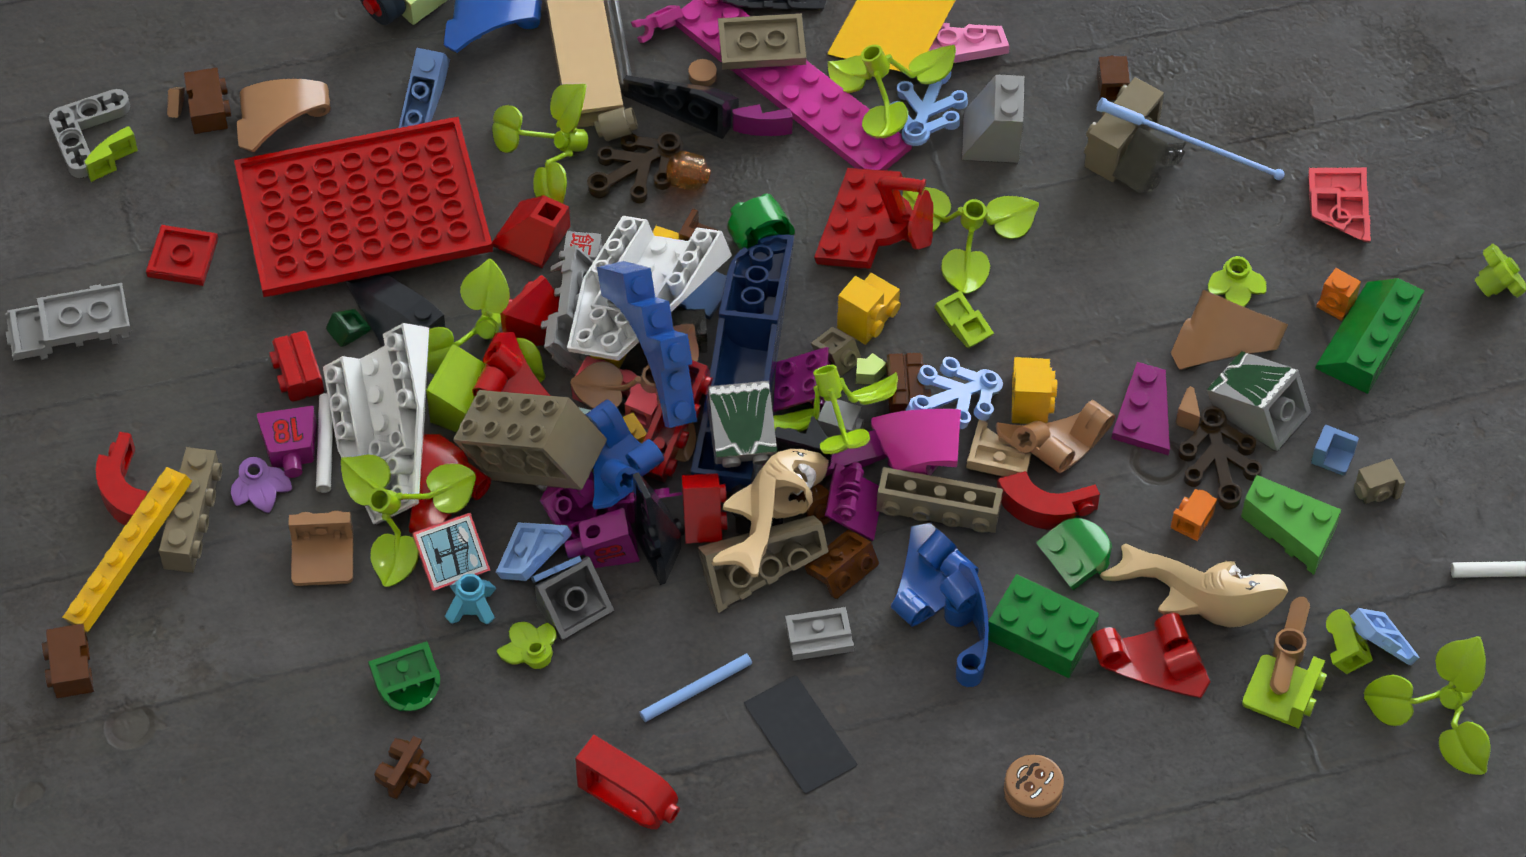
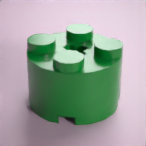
M763 194L745 203L739 202L730 210L731 217L728 221V232L739 250L744 247L749 249L758 244L759 239L765 237L795 235L792 223L771 194Z

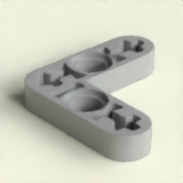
M121 89L109 90L58 107L50 113L49 122L52 132L72 176L77 178L88 176L84 161L89 156L90 150L81 130L125 116L130 110L129 98L125 91ZM118 101L120 105L115 106L113 102ZM101 105H104L106 110L102 111ZM88 108L97 110V113L93 116L88 117L82 114ZM61 119L67 122L68 128L63 130L62 124L59 121ZM69 138L79 140L74 146L64 145V142ZM80 155L84 165L79 166L76 163L75 156Z

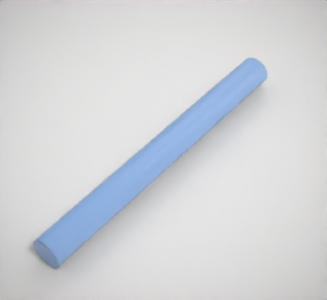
M746 653L639 711L641 718L644 722H647L752 665L749 655Z

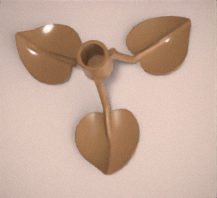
M681 324L673 326L675 331L688 334L692 360L697 362L699 348L694 325ZM596 362L587 366L582 372L572 378L570 382L577 397L591 408H595L606 399L610 400L616 407H619L622 402L621 391H626L637 384H641V387L648 393H656L658 406L660 403L649 365L644 368L641 376H636L634 380L625 385H621L623 375L619 368L609 362ZM693 422L689 424L687 429L690 435L685 448H679L675 457L678 461H688L695 449L696 432Z

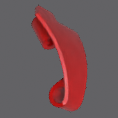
M514 332L496 333L483 357V362L486 365L472 389L473 395L476 397L479 390L550 396L526 362Z
M424 434L419 494L431 492L426 480L431 471L436 467L444 464H460L473 470L476 475L471 498L474 500L482 498L488 491L492 479L470 464L464 451L442 435ZM433 498L419 499V504L412 507L409 532L412 534L421 529L450 520L452 513L448 514L439 511L434 506Z
M1169 613L1158 618L1154 623L1156 630L1144 634L1122 638L1116 629L1109 627L1098 630L1091 635L1090 641L1100 666L1119 675L1167 691L1196 698H1202L1211 682L1199 652L1193 641L1190 640L1181 616L1178 613Z

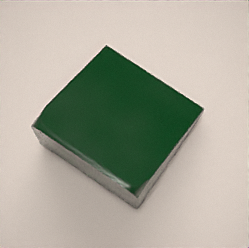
M356 309L332 313L326 330L338 345L343 347L370 332L371 327Z

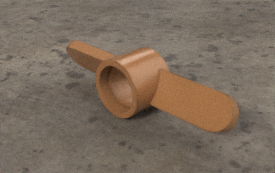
M1298 597L1292 601L1285 628L1279 631L1275 638L1272 655L1276 658L1270 680V687L1277 695H1282L1288 691L1294 667L1303 660L1306 648V638L1303 632L1310 609V603L1305 597ZM1290 644L1298 650L1287 651L1281 645Z

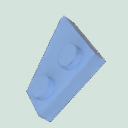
M518 522L496 573L501 579L527 581L571 536V530L567 525Z
M1358 608L1350 615L1356 624L1354 626L1356 632L1363 639L1373 642L1408 665H1412L1420 658L1384 612Z

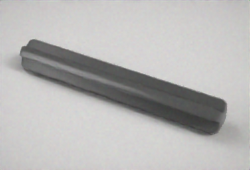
M605 0L604 6L620 90L624 91L623 79L626 75L632 76L619 1Z

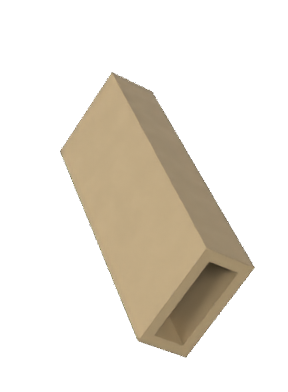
M545 0L560 85H587L581 116L576 128L595 126L594 122L598 121V114L623 107L604 1Z

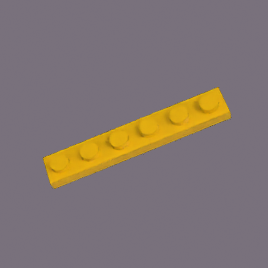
M168 467L165 468L62 618L72 625L84 624L85 630L89 632L192 483V480L187 475Z

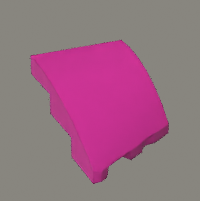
M961 409L908 410L885 414L871 419V427L875 429L881 442V447L890 460L892 469L926 475V465L957 467Z

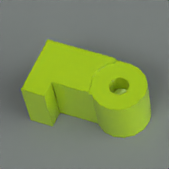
M1343 609L1333 611L1326 620V628L1333 635L1337 651L1331 653L1330 656L1333 665L1345 674H1348L1373 661L1367 640L1363 639L1354 628L1356 624L1349 613Z

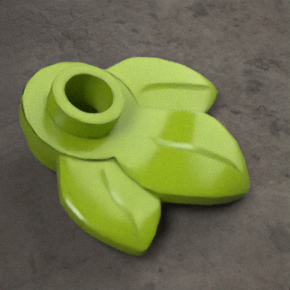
M1235 256L1224 264L1223 270L1212 274L1208 283V291L1216 295L1225 294V299L1245 307L1250 301L1251 293L1257 295L1266 293V281L1261 274L1252 271L1248 260Z
M517 622L509 630L511 642L497 649L499 657L509 664L515 665L525 662L533 669H541L551 662L553 655L551 646L557 638L556 630L550 623L542 624L536 629L528 622Z

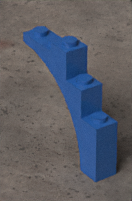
M626 261L597 267L601 296L610 300L623 313L635 332L647 358L659 396L665 427L672 428L697 422L688 365L692 364L688 334L674 330L669 301L655 297L651 268Z

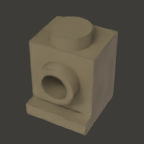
M1391 458L1359 469L1356 482L1354 483V490L1360 500L1363 499L1365 504L1373 501L1382 502L1391 495H1393L1394 499L1401 498L1405 481Z

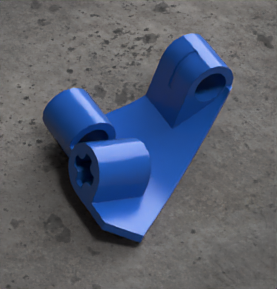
M931 523L911 526L905 567L896 597L891 603V608L910 626H916L944 608L946 597L940 591V585L948 576L959 570L960 562L965 561L972 564L977 574L979 568L957 549V546Z

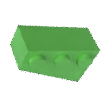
M1256 475L1246 495L1241 517L1269 540L1273 538L1285 548V552L1289 556L1297 557L1307 565V570L1314 575L1337 528L1341 509Z

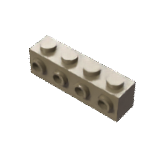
M186 447L180 473L187 475L192 480V483L167 518L159 553L164 569L194 573L196 561L200 559L202 554L203 534L207 532L209 526L210 507H213L215 503L216 484L222 476V463L218 462L217 454L214 450Z
M883 467L877 494L876 511L883 512L889 516L901 515L911 517L922 522L933 521L943 523L949 527L971 528L981 533H996L1003 489Z

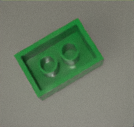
M1016 574L988 621V640L1064 677L1070 678L1090 643L1091 635L1097 630L1099 613Z

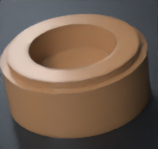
M699 59L692 62L689 66V80L693 85L708 87L716 81L717 69L710 60Z

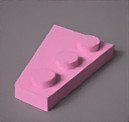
M943 23L929 49L930 51L944 46L955 45L954 63L1009 54V44L1002 26L968 24L965 28L950 27V23Z

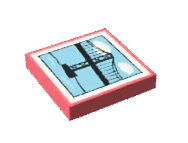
M471 513L412 533L432 591L453 584L465 574L479 575L490 571Z

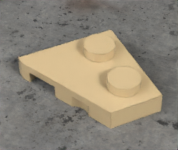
M979 420L966 468L1004 477L1024 471L1028 472L1032 453L1018 451L996 433L988 429L986 421Z

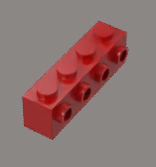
M692 360V364L688 365L696 417L698 418L701 410V405L698 404L702 393L705 395L708 393V387L711 386L713 378L709 377L710 371L707 365ZM660 403L644 441L647 439L652 440L662 452L664 461L645 475L665 483L667 476L672 477L677 468L678 460L675 457L679 448L684 449L688 442L690 433L687 432L690 423L672 428L665 427Z

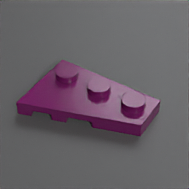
M1137 362L1111 439L1169 456L1166 370Z

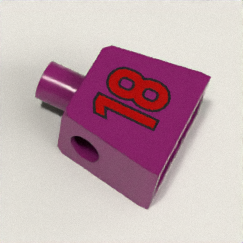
M314 406L258 413L257 420L260 434L271 466L277 468L284 467L285 476L289 478L300 476L303 473L302 464L312 463L315 457L317 423Z
M624 508L580 522V538L565 541L566 553L569 559L577 556H588L594 568L640 561L636 536Z

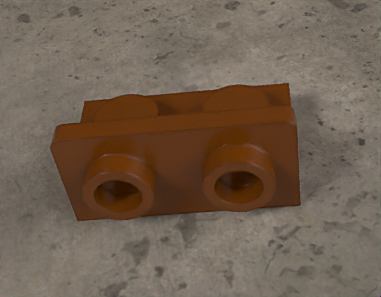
M848 529L827 546L828 553L804 565L807 574L827 585L831 597L838 599L879 565V561L871 541Z

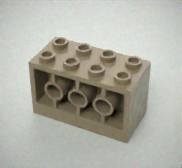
M479 390L453 440L493 481L582 490L607 438L569 397Z

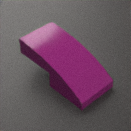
M760 104L732 109L733 131L756 136L792 134L793 116L790 108L762 113Z

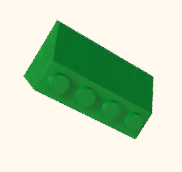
M1399 278L1367 282L1316 364L1315 369L1369 394L1419 311L1425 290Z

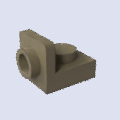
M831 327L811 342L813 351L824 347L829 348L828 360L837 366L840 376L856 366L857 358H861L855 339L834 327Z

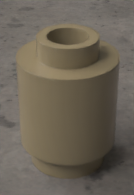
M621 107L598 114V121L594 122L599 138L604 137L606 142L633 133V130L638 129V122L632 107L627 109Z

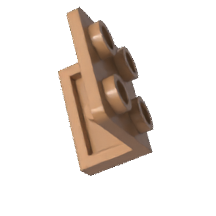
M331 511L318 514L301 512L296 515H289V530L292 539V583L295 586L351 583L353 581V525L350 512Z

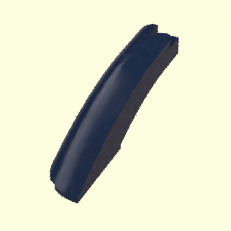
M774 235L759 239L758 244L749 249L744 247L731 261L719 310L710 377L713 378L711 386L769 381L770 393H772L787 297L794 235ZM706 394L691 475L718 473L719 484H725L726 492H731V488L739 484L747 487L753 483L757 474L758 465L753 464V461L741 462L740 466L730 468L723 467L722 464H715Z

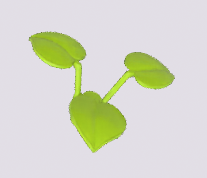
M870 45L862 51L861 56H854L839 61H828V72L830 79L842 87L846 93L859 91L864 87L866 80H870L872 76L875 77L884 106H876L870 109L864 115L862 127L866 134L873 138H887L899 132L908 120L906 105L903 102L889 103L881 79L889 73L890 64L910 78L917 77L921 84H933L941 81L950 73L954 63L956 47L955 45H949L920 54L909 64V71L895 61L891 54L885 56L881 46Z
M563 84L554 90L550 110L552 117L557 120L556 126L561 129L556 134L521 130L522 114L514 106H501L494 113L493 138L500 151L505 153L513 152L518 147L519 135L554 139L555 146L564 151L546 160L545 167H540L536 170L533 181L536 197L547 196L563 204L566 194L567 177L562 165L556 161L565 157H572L573 152H582L588 146L587 132L584 129L576 128L583 108L586 84Z
M925 187L924 190L929 191L934 205L933 232L938 229L940 222L948 223L958 216H961L962 226L969 230L966 250L953 249L942 260L941 271L946 281L957 291L961 290L964 294L978 290L987 280L990 263L985 253L980 251L971 252L974 231L979 229L985 220L988 225H994V229L999 236L1007 239L1021 238L1031 228L1039 203L1024 197L1002 196L990 201L986 207L980 200L972 199L967 201L964 207H959L956 212L949 215L951 211L949 197L938 189ZM903 191L902 197L909 201L913 210L919 193Z
M492 259L486 260L482 265L471 271L461 284L460 293L464 303L473 310L482 309V315L478 319L476 326L456 342H454L453 333L448 328L435 327L429 329L427 372L436 374L452 344L459 347L476 334L484 339H492L496 333H501L499 332L502 327L500 313L504 311L509 303L510 292L504 274ZM516 338L526 362L538 381L542 382L546 375L538 348L525 338Z
M822 366L813 372L817 384L813 386L815 391L814 409H804L784 415H773L775 430L776 427L784 429L792 428L799 432L808 429L812 416L818 420L821 396L825 401L832 402L841 435L825 439L820 444L821 451L825 454L843 452L848 448H859L869 442L870 435L865 429L846 432L837 399L841 397V391H844L848 400L852 403L858 401L862 405L876 403L888 399L895 394L898 376L895 372L879 382L851 393L845 384L844 378L839 377L837 366Z
M369 454L341 458L342 478L350 497L356 503L370 506L372 510L382 513V519L389 524L395 534L381 535L371 548V563L383 586L390 587L407 578L414 570L419 558L413 537L401 536L400 529L391 519V515L399 510L401 500L433 498L434 506L439 511L448 514L456 513L462 510L471 498L476 480L473 470L460 464L440 465L432 470L427 477L426 483L431 491L430 493L403 494L385 489L390 482L391 473L389 465L383 458Z
M1476 636L1465 640L1452 641L1438 651L1435 660L1437 672L1441 678L1450 682L1435 693L1412 698L1413 686L1411 682L1398 675L1382 676L1366 687L1364 699L1380 721L1391 726L1403 725L1411 719L1413 715L1412 704L1440 698L1443 706L1455 710L1451 722L1452 729L1442 732L1439 737V747L1443 757L1450 765L1462 772L1482 775L1487 772L1491 745L1486 731L1474 722L1466 721L1458 726L1460 714L1464 711L1462 705L1471 699L1472 692L1480 687L1485 676L1486 659L1481 637Z

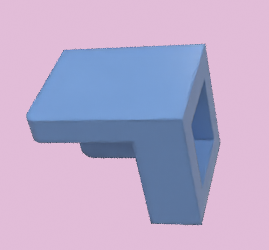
M1325 425L1315 446L1311 464L1340 475H1345L1355 454L1359 438Z

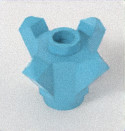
M465 574L450 585L456 596L445 618L451 624L459 622L463 615H477L479 620L485 624H490L495 617L486 601V597H490L496 590V587L490 581L483 580L475 574Z

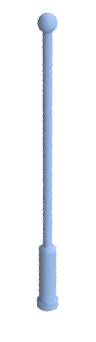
M1103 97L1097 104V111L1108 113L1138 126L1144 124L1271 174L1276 180L1284 178L1285 174L1281 169L1274 170L1149 121L1142 114L1109 102Z

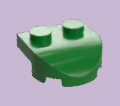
M1073 518L1065 520L1036 542L1073 591L1097 572L1099 574L1104 572L1110 564L1109 558L1112 544L1108 535L1101 527L1085 519Z
M427 641L368 661L379 696L385 704L395 710L405 712L419 710L427 706L438 692L440 673Z

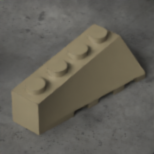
M812 515L772 526L770 528L766 553L760 563L758 577L754 578L743 567L738 565H712V559L719 552L744 542L750 533L699 546L698 551L703 573L717 612L720 613L727 609L728 605L739 599L747 598L752 595L753 591L762 586L774 583L779 580L780 576L789 571H795L828 553L822 522Z

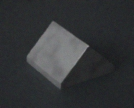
M588 556L583 558L581 562L562 570L535 586L537 608L547 622L555 628L556 634L561 640L614 611L593 563Z

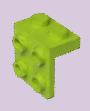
M1262 655L1245 692L1242 705L1247 709L1299 729L1304 716L1310 717L1317 700L1312 698L1315 690L1321 692L1327 674L1322 672L1325 660L1313 656L1308 670L1295 666L1288 691L1282 695H1277L1270 687L1276 658L1270 655Z

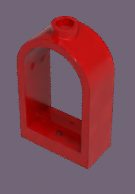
M593 735L576 756L578 787L643 827L658 829L664 821L671 824L680 811V807L677 806L678 797L669 783L656 772L606 741Z

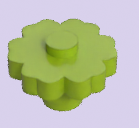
M1491 244L1484 249L1483 255L1489 265L1479 271V276L1475 278V282L1487 297H1490L1492 294L1497 295L1506 288L1517 298L1526 292V283L1518 273L1520 269L1515 261L1503 254L1495 244Z

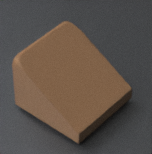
M1190 386L1187 388L1178 408L1176 423L1180 427L1195 432L1198 429L1200 412L1195 390Z

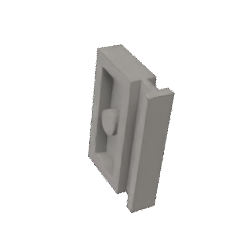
M846 607L785 616L793 661L854 652V643L852 641Z

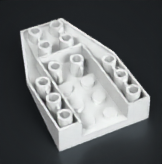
M622 216L582 280L567 345L568 351L619 361L639 343L630 323L620 309L610 300L601 296L597 267L622 261L650 267L655 297L668 300L672 312L732 256L722 231L697 227L689 241L654 236L647 219Z
M402 323L383 334L385 346L361 359L342 356L325 365L323 372L337 449L341 458L367 454L379 456L387 462L391 473L390 482L385 489L396 493L419 494L425 422L429 328ZM419 499L401 500L399 510L391 515V517L419 504ZM365 506L373 524L385 521L382 519V513L372 510L370 506Z

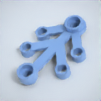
M951 71L941 81L929 84L923 101L914 91L911 82L902 81L897 85V96L902 100H907L917 114L914 120L908 115V120L902 130V139L906 144L911 146L923 145L929 140L931 133L944 127L948 130H954L959 127L960 116L956 111H947L943 114V117L927 123L929 117L949 108L964 109L968 105L967 93L962 90L954 91L951 96L935 102L942 84H945L950 79Z
M953 357L944 358L940 366V372L947 377L955 376L969 381V383L963 384L937 375L936 369L930 365H924L920 368L917 379L921 384L933 385L947 391L931 397L924 395L913 397L906 411L935 409L957 401L956 409H961L960 418L963 419H960V429H965L971 420V415L968 412L971 395L978 393L980 395L979 402L975 406L973 413L979 420L986 421L990 418L994 411L991 398L998 394L1003 386L1002 379L997 373L987 369L974 372L960 367L959 362Z

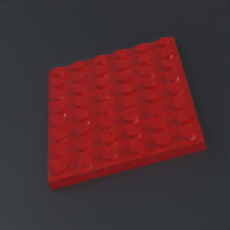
M459 117L234 160L263 297L493 252L490 233Z

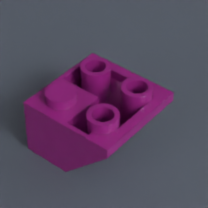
M592 471L582 490L547 486L540 499L553 524L567 525L571 530L572 534L567 540L580 538V522L606 514L608 508L595 510L593 508L594 474Z

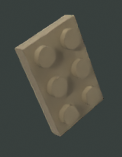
M802 13L718 18L722 70L806 65Z

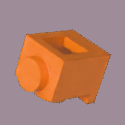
M1335 268L1323 285L1321 298L1316 307L1342 321L1357 299L1361 281Z
M1195 489L1190 498L1184 497L1179 508H1176L1174 511L1171 529L1198 541L1214 515L1217 499L1204 490Z

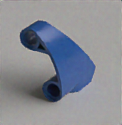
M455 0L453 19L448 20L446 23L444 46L458 53L469 43L480 39L482 35L509 24L516 23L524 29L537 28L541 20L542 0Z
M606 399L585 414L607 438L593 467L594 510L612 507L633 491V474L639 472L641 476H644L664 461L663 454L658 446L650 439L640 443L630 433L617 407L610 400Z
M962 561L959 564V570L942 582L940 591L946 597L944 606L946 622L954 627H962L973 621L978 630L980 641L960 653L956 664L957 681L962 686L974 687L982 681L986 665L989 633L988 612L984 592L974 566ZM971 665L977 669L968 670L965 666Z

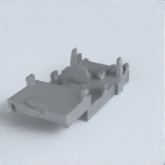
M574 245L566 248L565 251H560L559 259L565 258V260L551 266V272L561 269V273H563L561 287L554 290L555 297L560 295L558 312L548 315V320L541 322L540 328L542 330L546 329L544 348L552 354V359L576 375L587 355L569 352L567 345L582 280L594 261L578 246Z
M122 283L101 286V284L90 286V289L37 298L38 305L7 310L8 313H5L8 331L6 332L7 344L11 345L13 360L40 356L41 360L48 359V354L53 353V346L74 342L76 347L84 346L83 341L99 338V340L111 338L112 344H117L118 334H121L122 338L129 337V332H131Z

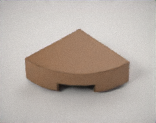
M173 87L168 90V117L178 118L183 108L185 87Z

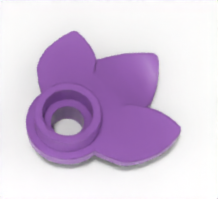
M249 457L239 466V477L232 484L231 497L236 506H240L250 500L259 510L270 513L275 503L276 492H289L292 490V485L289 477L285 476L282 469L268 467L267 463L261 458ZM251 467H257L260 472L257 475H251L248 470Z

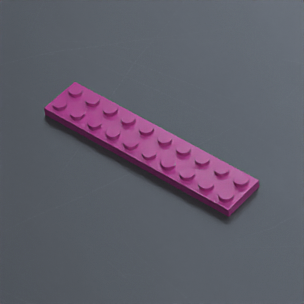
M692 0L681 9L683 17L675 20V26L721 62L718 18L749 17L750 15L739 7L719 0ZM807 60L806 65L730 69L781 110L790 108L793 119L854 168L886 171L912 149L911 145L903 141L902 134L899 132L890 137L879 139L867 135L862 127V120L870 109L851 94L844 92L842 87Z

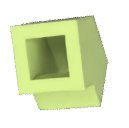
M874 353L867 359L857 358L856 384L872 385L886 374L887 363Z

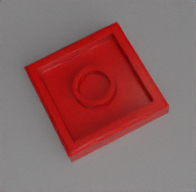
M161 225L146 269L147 277L204 286L218 242L217 233Z

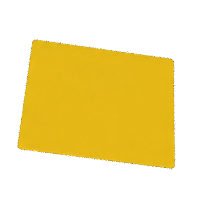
M857 0L830 47L828 55L847 59L861 56L862 51L870 45H879L885 56L891 54L895 61L910 71L909 64L920 54L929 51L956 0ZM890 64L889 69L900 71L895 66Z

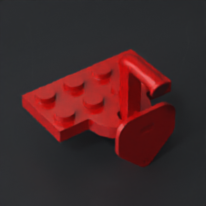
M847 168L814 256L816 263L819 265L871 269L879 246L892 245L902 239L911 243L913 249H922L930 246L933 239L934 205L929 191L924 190L926 179L904 178L901 172ZM899 190L919 193L913 210L909 201L901 196Z

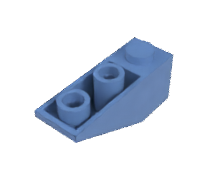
M416 48L398 128L432 121L445 85L450 59L444 53Z

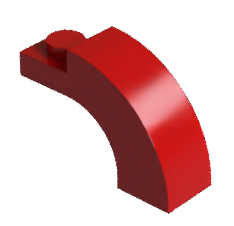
M119 432L116 442H112L110 445L108 456L98 455L96 479L106 509L118 522L127 525L148 492L134 488L125 481L126 473L135 452V446L130 433Z
M1026 471L999 478L997 481V488L1003 489L1002 506L1019 521L1036 528L1052 530L1065 520L1073 519L1077 515L1086 516L1098 509L1100 493L1096 484L1066 493L1055 494L1043 491L1034 485Z

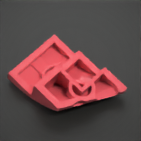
M1367 167L1309 168L1311 217L1359 240L1370 243Z

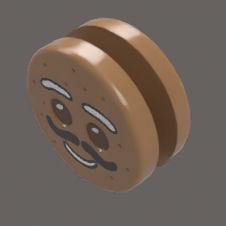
M1041 755L1020 757L1010 765L1006 772L1004 783L1005 799L1008 805L1022 816L1030 818L1046 816L1053 812L1061 801L1064 787L1063 774L1057 764L1047 757Z

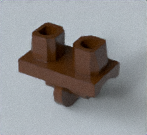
M413 736L409 742L395 738L388 752L389 757L398 760L397 765L393 767L382 762L375 771V781L388 788L389 796L396 800L406 785L415 789L418 782L427 784L432 777L426 769L430 762L422 758L424 755V751L420 748L422 739Z

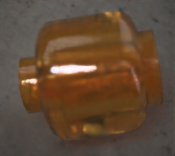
M680 151L675 156H671L666 169V176L670 178L672 186L690 191H697L702 184H707L711 169L707 167L704 156L686 151Z

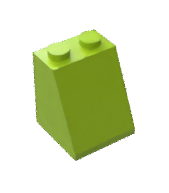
M453 344L429 384L426 394L430 422L457 432L475 398L472 389L486 364Z

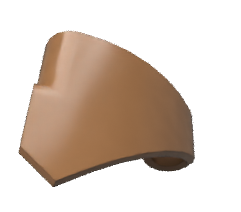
M279 79L243 88L240 91L242 119L237 121L238 145L242 149L255 152L267 138L291 120L305 113L313 117L328 114L331 107L327 84L307 79Z
M1203 290L1192 317L1185 321L1180 330L1171 355L1179 370L1236 357L1241 351L1249 354L1274 351L1279 348L1288 324Z
M1091 400L1080 413L1048 423L1033 421L1026 425H1010L997 422L996 430L1000 438L1023 453L1030 452L1058 473H1062L1077 463L1097 444L1113 424L1115 415L1096 401Z

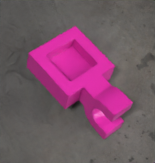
M668 5L646 16L645 19L632 21L631 24L635 28L641 25L644 26V34L637 37L639 43H644L652 38L654 28L659 27L661 30L676 25L675 20L683 17L680 6Z

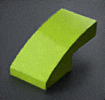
M129 126L105 139L86 158L84 162L91 182L116 171V160L138 151L134 133Z
M961 290L937 302L934 307L950 330L968 348L975 346L994 334L980 311L973 310Z

